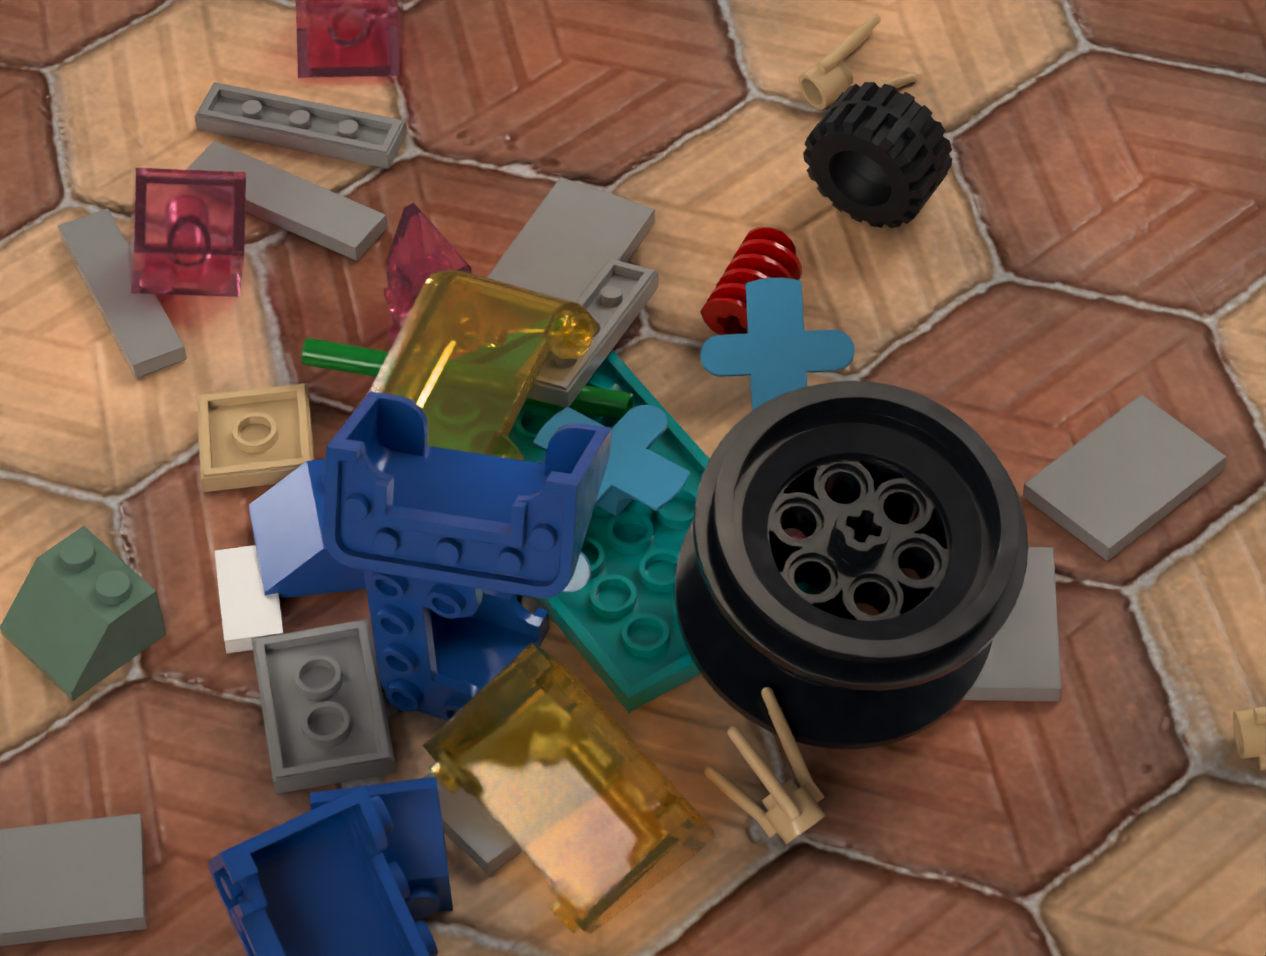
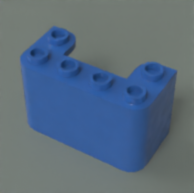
M364 570L380 683L386 692L387 699L395 707L403 711L425 713L443 719L450 725L462 730L473 729L486 733L496 726L550 629L548 610L537 607L534 614H532L517 600L518 595Z
M360 787L222 851L209 861L208 866L213 882L247 956L438 955L437 946L429 928L423 920L414 922L404 901L411 893L401 868L395 861L387 864L382 851L388 848L386 835L394 831L391 816L379 796L370 798L366 787Z

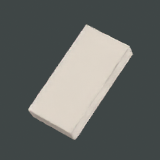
M256 545L215 550L226 654L253 650L251 639L284 634L279 594H264Z

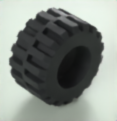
M864 82L861 87L857 84L852 85L840 94L806 138L804 145L807 148L803 152L804 162L810 166L807 169L810 179L817 182L819 185L817 190L823 197H828L833 202L832 206L840 212L843 210L850 214L851 218L858 222L864 220L873 227L882 228L885 224L890 228L900 227L903 222L908 224L912 221L947 176V171L952 165V158L949 156L952 147L950 140L943 137V134L946 132L941 122L935 121L932 118L933 112L925 105H919L914 101L915 97L907 92H904V94L899 93L894 86L887 84L880 88L875 82Z

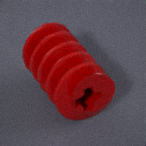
M757 227L747 233L733 259L727 266L725 273L718 281L716 288L707 299V303H705L700 311L704 322L712 331L718 335L747 334L745 283L765 278L800 279L802 276V265L796 256V247L792 240L783 231L771 227Z

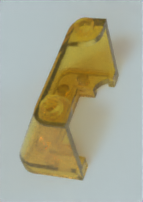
M440 270L432 273L426 280L370 391L403 396L419 405L427 417L429 428L428 446L523 460L521 452L509 439L508 435L549 351L551 350L561 359L580 358L590 347L600 325L579 303L465 271Z
M532 642L422 745L435 760L429 766V770L437 777V780L452 794H455L462 788L468 794L475 796L552 884L549 889L556 899L549 904V908L573 933L581 928L584 932L592 934L693 857L716 836L714 830L584 684L559 659Z

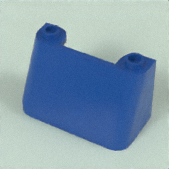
M370 391L326 446L323 538L325 547L331 557L344 566L372 572L534 598H551L560 594L569 584L577 566L610 457L612 428L584 423L567 424L559 428L549 440L545 464L428 446L429 428L427 417L419 405L403 396Z

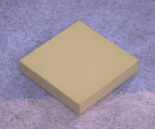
M308 383L196 395L200 473L203 492L277 484L304 462L315 460Z

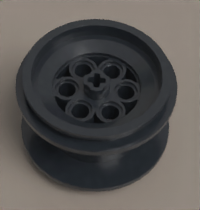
M868 381L830 382L784 393L754 409L734 425L721 440L704 470L695 500L693 521L682 543L674 580V603L683 641L696 667L713 690L749 721L776 735L778 734L761 694L765 687L773 690L796 742L829 749H863L892 744L912 737L945 717L966 696L985 665L994 637L1004 626L1017 602L1023 586L1028 558V536L1023 507L1006 469L980 435L952 411L923 395L897 386ZM804 534L807 538L797 539L792 536ZM803 582L812 584L818 588L820 594L811 595L805 593L796 584ZM856 603L872 605L878 610L879 614H865L856 607Z

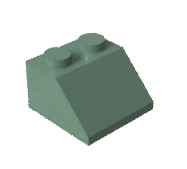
M85 526L37 557L0 626L2 635L72 701L166 635L157 591Z

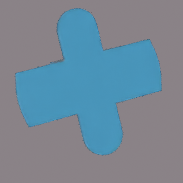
M765 278L745 283L747 334L713 336L705 341L700 351L701 364L711 375L718 377L749 376L753 411L765 402L784 393L807 387V373L836 372L845 369L853 360L855 348L851 338L842 331H804L802 283L800 280Z
M653 405L636 406L630 409L612 428L610 457L595 506L604 509L616 517L632 500L639 501L657 511L669 503L684 487L691 472L649 450L667 428L666 414L660 408ZM567 406L545 423L534 439L533 445L546 451L551 437L559 428L567 424L603 425Z

